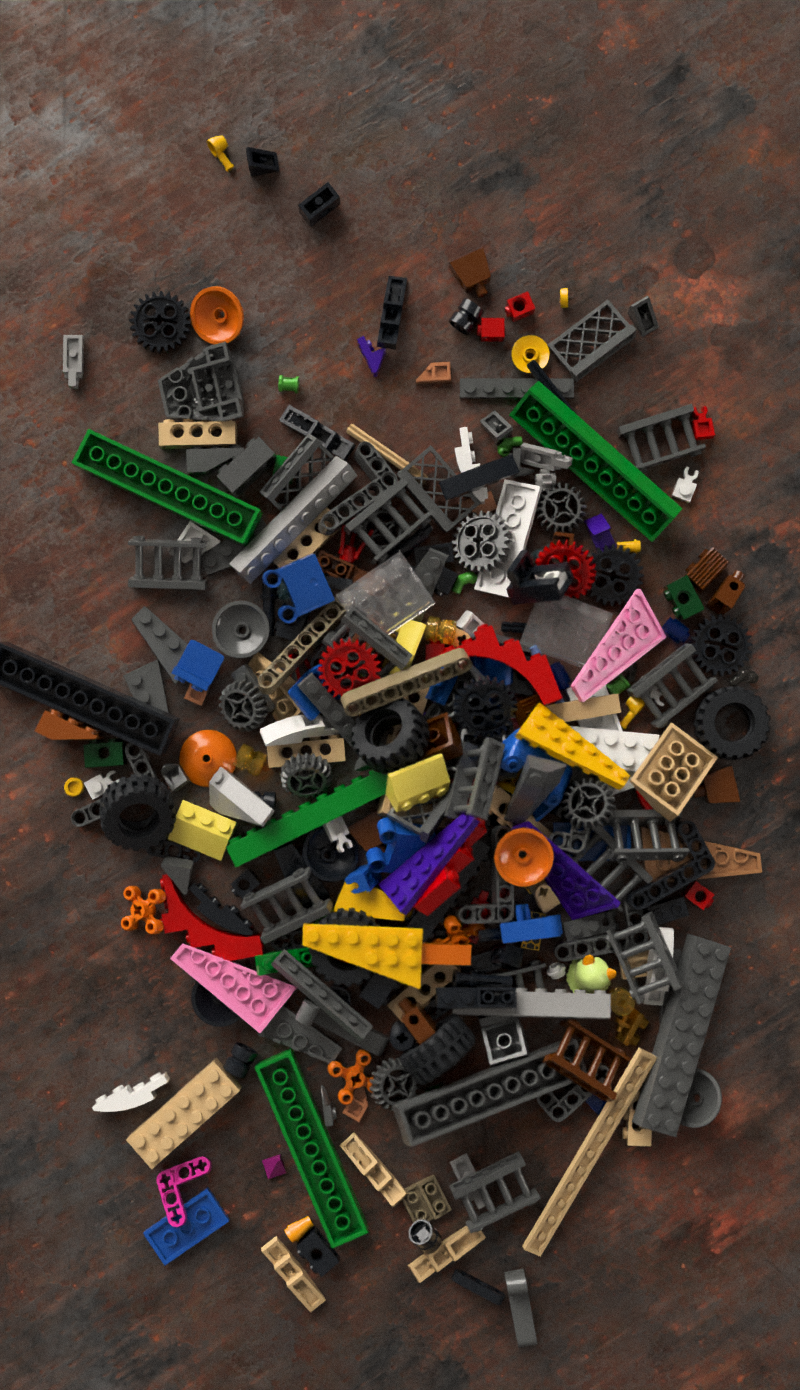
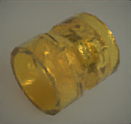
M429 616L425 631V641L437 642L440 640L442 644L453 645L457 621L450 619L441 621V618Z
M243 743L233 766L241 770L246 768L247 773L258 777L268 755L259 750L254 752L253 747Z
M614 987L608 992L610 994V1008L614 1013L624 1016L633 1011L635 1000L632 999L627 989L624 987Z

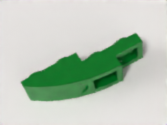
M309 947L286 950L306 968L315 966L311 962L312 956L310 955ZM283 950L256 955L257 975L278 972L271 964Z

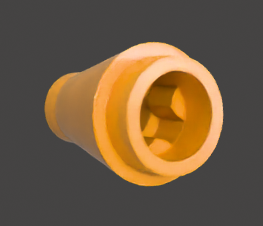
M309 1216L287 1225L288 1228L284 1231L290 1241L294 1243L295 1241L298 1242L314 1224Z

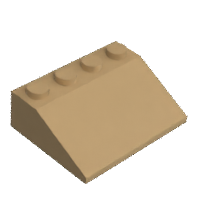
M671 722L629 782L655 811L671 822L680 814L718 757Z

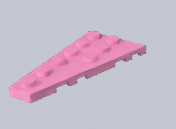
M641 589L635 590L571 684V688L579 702H585L666 638Z
M183 943L170 958L259 1033L263 1031L297 988L267 975H257V972Z

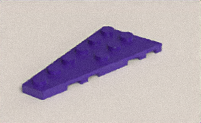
M462 813L378 884L401 913L408 914L480 822L475 817Z
M529 821L514 825L511 829L530 828L543 834ZM547 838L551 844L554 857L552 868L544 880L551 887L572 920L619 907L621 903Z

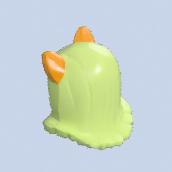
M586 955L584 959L572 960L566 974V982L573 993L574 990H586V993L594 994V990L606 991L611 985V980L616 977L617 971L609 968L603 959Z

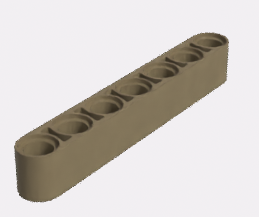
M340 592L335 597V600L330 602L260 674L258 685L261 693L265 695L274 693L322 643L327 633L331 629L334 630L342 622L341 619L354 604V598L350 592ZM345 600L348 601L349 604L343 605L340 602ZM335 614L337 617L329 618L328 615ZM322 627L324 630L317 632L315 628ZM309 640L311 644L303 645L302 642ZM297 654L298 657L295 659L289 658V655ZM278 667L285 668V671L280 673L277 672L276 669ZM264 681L272 682L270 686H264L262 683Z
M457 648L350 690L341 696V703L345 713L348 716L354 717L466 673L471 669L472 661L463 648Z

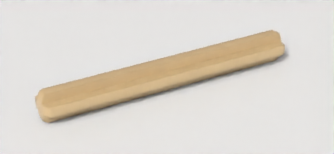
M354 424L347 428V433L359 442H370L382 458L398 469L402 470L409 464V462ZM415 466L408 470L413 477H421V471Z

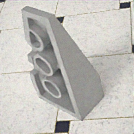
M220 767L209 781L210 805L223 816H230L234 819L264 826L275 812L240 779L223 767Z

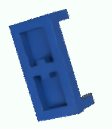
M367 863L356 867L344 880L346 884L356 882L359 887L353 889L352 893L371 891L382 877L380 873H372Z

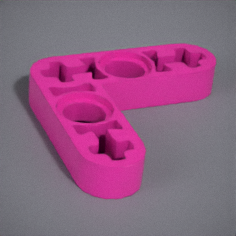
M198 1157L158 1174L157 1185L168 1222L171 1226L182 1227L187 1221V1214L178 1185L208 1174L212 1169V1163L208 1158ZM200 1161L207 1163L204 1171L202 1169L193 1170L191 1164H193V1167L200 1166ZM183 1167L189 1169V1176L185 1179H182L179 1174ZM164 1175L171 1177L168 1184L169 1187L174 1186L173 1190L164 1192V1189H168L167 1184L162 1183V1180L165 1178ZM170 1193H174L177 1196L176 1202L172 1205L167 1202V1197ZM177 1206L180 1207L179 1209H176L177 1214L182 1215V1218L179 1219L180 1223H178L177 1221H173V1218L176 1217V1214L174 1210L170 1211V1208H176Z

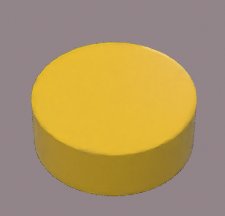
M568 288L560 289V304L562 308H568Z
M70 778L64 785L66 794L71 797L81 795L85 788L83 781L79 778Z

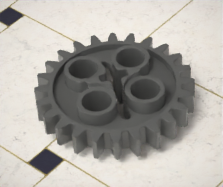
M482 510L479 515L473 512V518L467 515L466 522L460 521L462 527H455L459 532L452 535L456 538L455 541H452V544L456 546L453 548V552L457 553L454 558L459 560L458 563L464 566L465 569L469 570L471 568V571L476 573L477 569L480 573H483L484 568L490 572L491 566L497 569V562L504 563L501 559L502 556L508 557L505 551L511 550L507 543H511L512 540L507 537L512 533L507 530L509 525L504 523L505 520L499 518L497 514H493L490 511H487L485 514ZM493 528V533L488 536L489 531ZM476 530L475 534L471 537V532ZM493 547V551L488 554L489 548ZM475 548V552L470 555V551Z

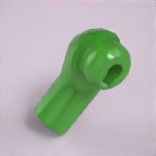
M522 436L503 439L498 447V454L502 457L508 456L512 447L523 444Z
M471 571L458 575L451 591L460 594L465 584L476 583L477 575Z

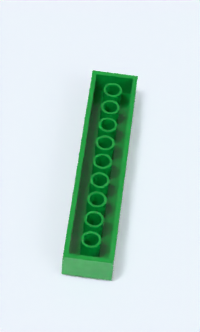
M540 381L535 383L526 392L509 414L545 448L562 452V455L572 457V465L568 468L651 542L658 537L683 509Z
M90 429L87 430L71 462L76 468L243 547L249 544L263 515V512L255 506Z
M371 770L368 772L369 776L363 778L361 775L351 780L352 784L347 787L345 784L334 788L335 793L328 795L326 792L316 797L317 802L313 804L308 801L298 806L299 811L294 812L292 809L282 814V819L278 821L276 818L267 821L262 829H259L257 826L247 831V836L244 838L239 835L229 840L230 845L226 846V849L235 867L386 794L388 774Z
M287 1049L256 1063L255 1070L332 1249L367 1234L369 1226L293 1049Z

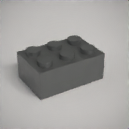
M260 437L251 439L246 444L247 448L243 452H237L232 457L233 461L228 466L225 464L218 470L217 478L235 498H238L276 461L275 453Z

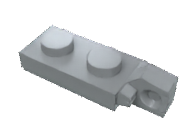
M64 335V377L68 379V387L70 389H78L79 379L83 377L84 336Z
M528 443L521 444L520 463L551 471L560 470L561 468L568 469L572 465V457L562 455L560 451Z
M467 1153L450 1161L458 1181L476 1172ZM479 1190L469 1193L470 1200L475 1201L478 1209L485 1207Z

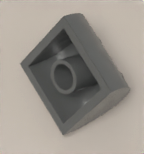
M518 1017L481 1028L490 1066H496L530 1055L527 1037Z

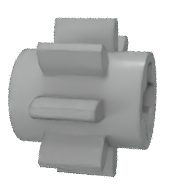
M547 469L539 470L540 474H535V485L542 488L541 492L545 491V488L552 491L551 485L556 487L555 472L550 473V470Z

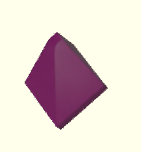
M281 1154L262 1160L268 1179L287 1173Z

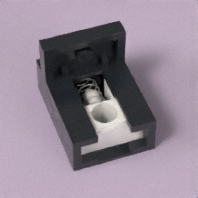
M522 550L507 570V578L511 582L507 587V594L513 605L561 600L573 582L574 576L568 562L534 566L528 550Z

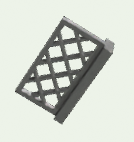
M606 300L548 344V348L568 370L571 378L578 382L636 338L637 330L633 325H629L609 300ZM608 307L612 312L611 318L600 317L601 311ZM589 320L597 321L596 329L585 328L586 322ZM599 321L611 322L610 330H600ZM613 322L622 323L625 328L621 331H612ZM574 331L582 332L581 341L570 340L571 334ZM584 332L596 333L595 342L583 341ZM598 334H609L608 341L605 343L597 342ZM558 343H567L566 352L557 351L555 346ZM569 344H579L580 353L568 352ZM583 345L594 346L593 352L591 354H582ZM568 356L579 357L578 363L571 367L567 363Z
M307 434L259 493L268 499L278 510L282 511L291 502L289 501V492L296 491L297 496L306 487L301 486V477L309 476L310 483L313 480V476L318 475L324 469L325 461H331L334 456L317 438ZM319 448L321 450V458L313 459V453ZM321 462V471L313 472V463ZM309 463V473H301V467ZM296 478V487L289 488V481ZM279 493H284V502L277 503L274 499Z
M430 445L404 469L400 470L396 476L398 480L404 478L408 482L406 489L426 513L430 510L434 512L431 516L432 520L446 534L481 503L472 493L459 496V507H448V500L445 506H437L435 495H443V492H435L436 481L446 480L436 478L437 468H445L447 470V479L450 478V475L453 477L456 474ZM429 452L435 456V465L424 464V456ZM412 466H421V477H413L408 470ZM434 467V478L423 477V468ZM423 480L434 481L433 492L425 491L422 488ZM462 497H470L475 504L470 508H461ZM447 509L458 510V518L453 523L447 517Z
M448 773L449 777L454 779L455 774ZM450 783L449 791L443 797L435 799L433 797L424 804L419 803L412 806H419L420 814L410 815L409 810H407V816L399 817L394 814L396 811L392 807L387 817L418 834L420 840L427 843L446 817L445 812L453 783ZM432 804L433 811L424 813L422 805ZM422 818L423 825L420 828L412 824V819Z

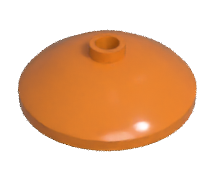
M212 286L201 290L194 297L190 308V319L198 336L204 341L215 345L222 342L229 343L240 334L244 323V313L240 301L231 291L223 287Z
M202 730L192 734L184 742L180 751L179 761L192 783L202 787H209V781L220 767L233 774L237 764V752L232 741L223 733L215 730ZM205 755L210 756L209 762L204 761L203 757Z
M518 828L508 832L499 840L495 848L494 862L498 873L505 881L515 886L526 887L539 883L548 875L553 865L554 856L551 844L543 834L530 828ZM521 851L526 852L524 857L519 856Z

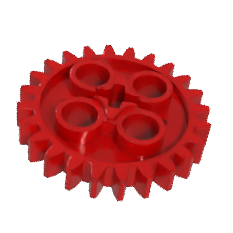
M558 540L556 546L551 542L549 548L545 546L543 552H539V558L535 560L537 564L535 566L555 564L552 558H557L560 563H564V555H567V562L578 583H571L562 597V601L567 596L572 601L573 595L577 599L580 598L581 594L586 595V589H591V583L595 581L593 576L597 573V571L593 570L596 564L591 563L594 557H587L589 550L583 552V545L577 548L575 541L572 545H569L568 540H566L564 545H562L561 541ZM571 560L578 561L579 565L572 564Z
M351 637L348 638L346 643L341 638L339 645L334 641V648L327 646L328 653L322 652V657L325 659H319V664L323 665L318 667V671L323 672L319 675V679H325L322 686L328 685L327 692L333 690V697H336L338 694L342 696L350 690L376 681L374 679L381 678V675L376 673L382 671V667L376 666L381 663V660L374 659L378 653H371L373 647L366 648V641L360 645L359 638L355 640V643L352 642ZM355 652L359 657L356 660H351L348 654ZM365 660V663H362V664H359L358 666H355V665H357L360 661ZM333 662H339L342 665V667L338 670H335L332 668L331 664ZM347 666L350 668L354 667L352 673L351 671H346ZM366 669L369 674L362 677L358 674V671ZM343 673V674H342L340 677H338V678H335V677H334L335 675H339V674ZM348 678L352 684L344 686L341 680Z

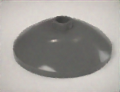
M234 601L225 605L218 611L212 624V635L215 644L223 653L234 658L254 656L264 648L270 634V625L266 614L257 605L248 601ZM246 628V633L240 634V629Z
M699 1068L695 1070L680 1122L681 1125L690 1128H699L711 1123L719 1114L722 1106V1092L717 1080L710 1073ZM697 1094L700 1096V1100L698 1102L695 1101V1096Z

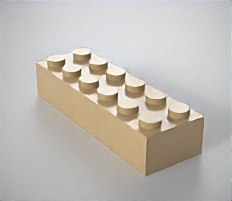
M215 1058L126 1139L151 1169L241 1090L242 1086L231 1073L223 1068L224 1065L218 1058Z

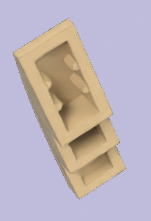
M618 694L588 698L585 702L573 700L546 705L551 712L564 722L621 713Z
M355 1132L340 1145L360 1172L369 1179L377 1191L382 1193L392 1207H395L408 1195V1192Z
M465 1226L441 1241L440 1247L435 1252L424 1253L407 1266L416 1280L421 1283L435 1271L439 1272L450 1262L458 1260L486 1237L482 1230L470 1233L468 1227Z
M277 1236L261 1247L262 1253L274 1265L277 1273L286 1281L287 1287L310 1312L326 1301L310 1276Z

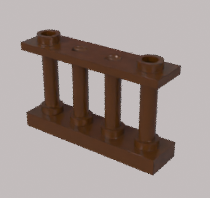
M569 1018L560 1021L559 1025L567 1030L557 1052L545 1055L543 1063L602 1101H615L618 1093L611 1090L613 1079L619 1065L630 1063L632 1059L626 1055L625 1051L614 1048L582 1027L577 1020ZM573 1034H575L582 1041L573 1062L570 1063L565 1060L564 1054ZM590 1044L598 1050L588 1073L580 1070V1063ZM604 1054H606L613 1061L604 1082L600 1083L596 1080L595 1075Z

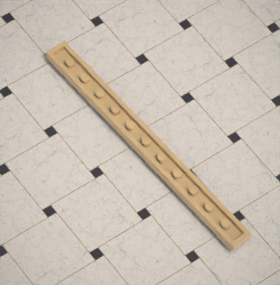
M641 1048L637 1049L613 1090L618 1093L615 1101L606 1102L522 1245L524 1250L541 1257L657 1059L655 1055Z

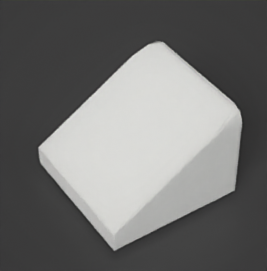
M466 610L455 625L468 633L473 639L477 627L484 623L472 612Z

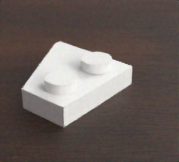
M192 522L188 523L178 540L191 541V538H203V541H208L206 548H201V555L221 543L219 539ZM172 547V549H171L170 552H169V553H170L171 555H173V556H174V547ZM181 547V561L187 564L193 560V547Z

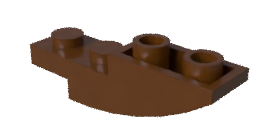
M320 550L317 556L324 574L330 577L352 579L353 588L383 601L391 585L390 582Z

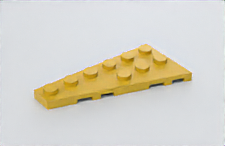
M303 924L302 945L420 989L423 929Z

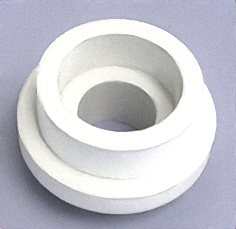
M552 963L547 970V974L552 979H559L566 974V967L563 963Z

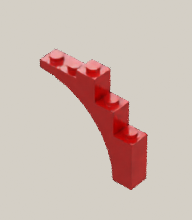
M483 624L478 626L477 631L474 632L476 640L472 638L466 639L461 642L462 645L454 647V645L448 646L443 649L444 652L440 653L441 655L457 648H463L469 657L487 658L504 663L519 672L530 682L539 694L544 706L563 699L546 655L537 653L530 656V660L527 661L519 640L515 641L512 638L504 641V645L500 646L492 625Z
M476 818L480 823L413 906L415 909L428 916L460 888L458 873L474 860L471 846L487 833L485 820Z
M168 874L162 875L163 878L160 879L161 889L165 890L166 894L164 906L169 912L161 914L162 918H159V920L163 923L165 934L188 929V933H186L187 944L194 948L214 944L212 955L228 961L255 957L265 953L263 942L260 939L261 934H253L251 936L233 934L204 922L185 903L176 884Z

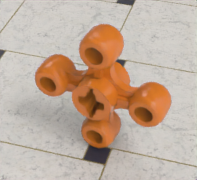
M138 886L126 887L123 896L133 904L130 909L131 915L125 916L121 920V927L125 931H134L138 928L139 921L143 920L146 923L145 929L148 934L155 935L161 933L163 923L161 920L155 919L154 915L156 913L155 905L163 903L166 899L165 892L162 889H153L148 893V899L143 900L141 898V889Z
M449 915L443 921L444 927L447 930V938H436L431 943L469 945L468 937L470 935L477 936L478 931L485 930V925L483 923L468 924V927L462 928L457 917Z
M361 1049L356 1053V1063L354 1066L345 1068L339 1061H332L328 1065V1072L332 1077H342L345 1079V1087L337 1095L338 1100L343 1105L352 1103L355 1088L364 1086L370 1093H373L369 1090V1087L372 1085L369 1080L374 1079V1076L367 1077L364 1075L365 1066L369 1065L372 1060L371 1054L365 1049Z

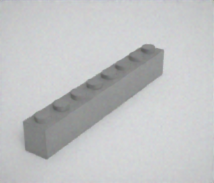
M335 456L229 565L239 576L251 584L358 475L347 462Z
M458 986L457 988H469V987H466V986ZM516 988V1008H453V1014L610 1019V994H606L605 990H594V994L586 993V990H574V993H567L566 989H555V993L547 992V989H535V992H527V988Z

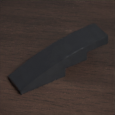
M388 276L377 347L396 350L407 278Z
M291 405L287 406L279 419L281 423L303 437H306L307 434L314 436L331 454L345 462L356 447L351 441L343 438L337 432L322 425L318 420Z
M509 455L439 482V485L447 501L517 475L520 471L513 455Z

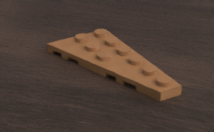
M640 827L643 849L653 848L650 829ZM658 831L661 848H672L669 833ZM678 839L679 847L683 848L681 842ZM696 841L692 842L691 848L694 852L698 849V843ZM704 841L714 858L715 867L711 872L698 879L762 873L760 853ZM687 855L684 860L679 862H673L672 860H644V869L654 880L690 859ZM705 858L701 860V867L703 869L707 867L708 862ZM688 867L684 870L686 878L691 875V870ZM669 877L667 882H674L673 877Z

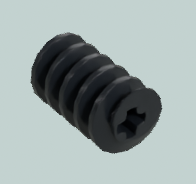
M401 1020L395 1022L390 1030V1042L395 1049L405 1051L411 1048L414 1043V1036ZM401 1033H405L403 1038L400 1037Z

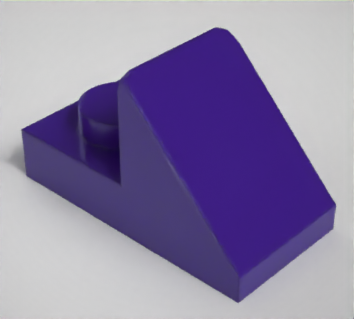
M362 336L357 339V344L373 377H376L383 362L386 348H381L372 353L371 351H374L370 340L366 341L365 337Z
M602 513L584 520L596 551L597 547L603 551L605 544L608 546V549H611L612 544H615L610 533L611 527Z

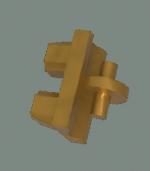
M631 1007L628 1014L625 1013L622 1019L616 1017L614 1020L619 1023L616 1029L618 1033L615 1038L626 1046L629 1044L636 1046L640 1040V1036L635 1033L637 1028L645 1029L649 1021L642 1013Z

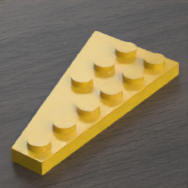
M540 702L535 706L514 737L518 740L523 738L529 741L530 746L534 748L539 746L545 749L548 755L572 767L577 765L583 768L584 773L588 775L592 773L598 776L600 781L618 790L625 786L630 777L623 768L619 767L608 756L604 755Z

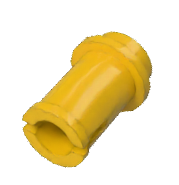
M636 539L634 541L617 542V549L620 545H623V551L629 547V553L635 552L637 554V552H641L640 541H636Z

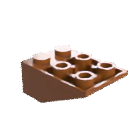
M54 709L44 711L35 729V732L51 740H95L104 738V736L100 735V730L91 726L84 727L82 721L70 717L68 719L66 718L67 714Z

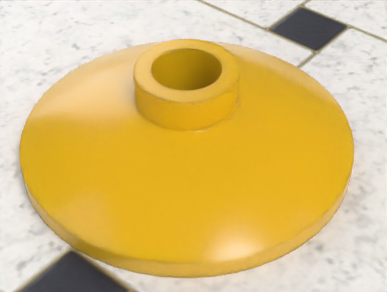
M527 335L515 342L511 356L514 365L520 371L531 373L527 368V364L532 360H536L543 369L548 363L550 353L543 339L538 336ZM528 353L533 354V358L528 359L526 355Z

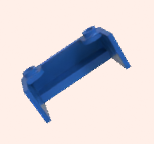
M520 728L516 729L502 742L505 744L500 768L502 767L509 773L519 771L524 766L528 755L564 763L548 755L545 749L539 746L534 748L530 746L529 741L523 738L521 740L514 738ZM566 764L560 783L533 812L535 821H540L562 801L573 774L570 765Z

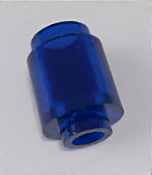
M670 617L662 627L664 634L677 644L680 641L684 644L691 635L688 633L690 629L676 618Z
M560 661L550 665L559 691L570 687L568 683L571 682V679L564 665H561Z

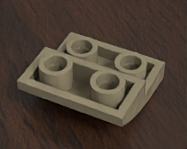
M431 1175L404 1188L408 1195L402 1199V1202L413 1223L421 1219L428 1222L432 1219L436 1220L452 1210L435 1175Z

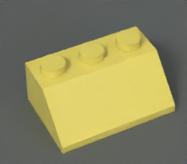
M404 618L403 622L399 621L396 632L399 634L395 640L413 655L403 669L411 667L426 629V624ZM386 657L382 664V668H384L386 664L389 662V660ZM395 666L389 675L401 670Z
M442 753L388 774L386 795L396 813L407 811L419 803L424 804L433 797H441L449 791L450 779Z
M183 800L176 814V822L172 832L169 834L168 840L222 861L226 852V846L229 845V840L233 836L237 822Z

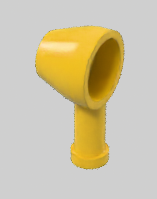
M222 135L208 139L207 146L215 157L219 158L225 170L228 172L233 169L234 165L231 164L224 153L228 147L226 139Z
M630 696L625 704L630 711L620 722L621 727L624 729L627 728L632 719L645 706L641 697L635 698Z

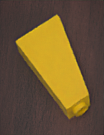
M344 882L333 909L335 913L341 908H344V910L355 908L357 912L361 910L366 912L368 917L372 916L373 918L405 921L407 918H411L414 907H412L407 915L401 913L386 893L376 886L369 892L352 893L353 889L359 887L356 882L352 884Z

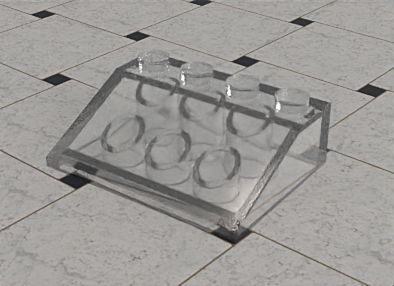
M401 551L336 595L346 611L351 606L355 607L388 635L435 604Z
M565 595L561 600L537 602L533 604L520 644L527 648L537 645L541 653L583 668L607 633L613 613Z

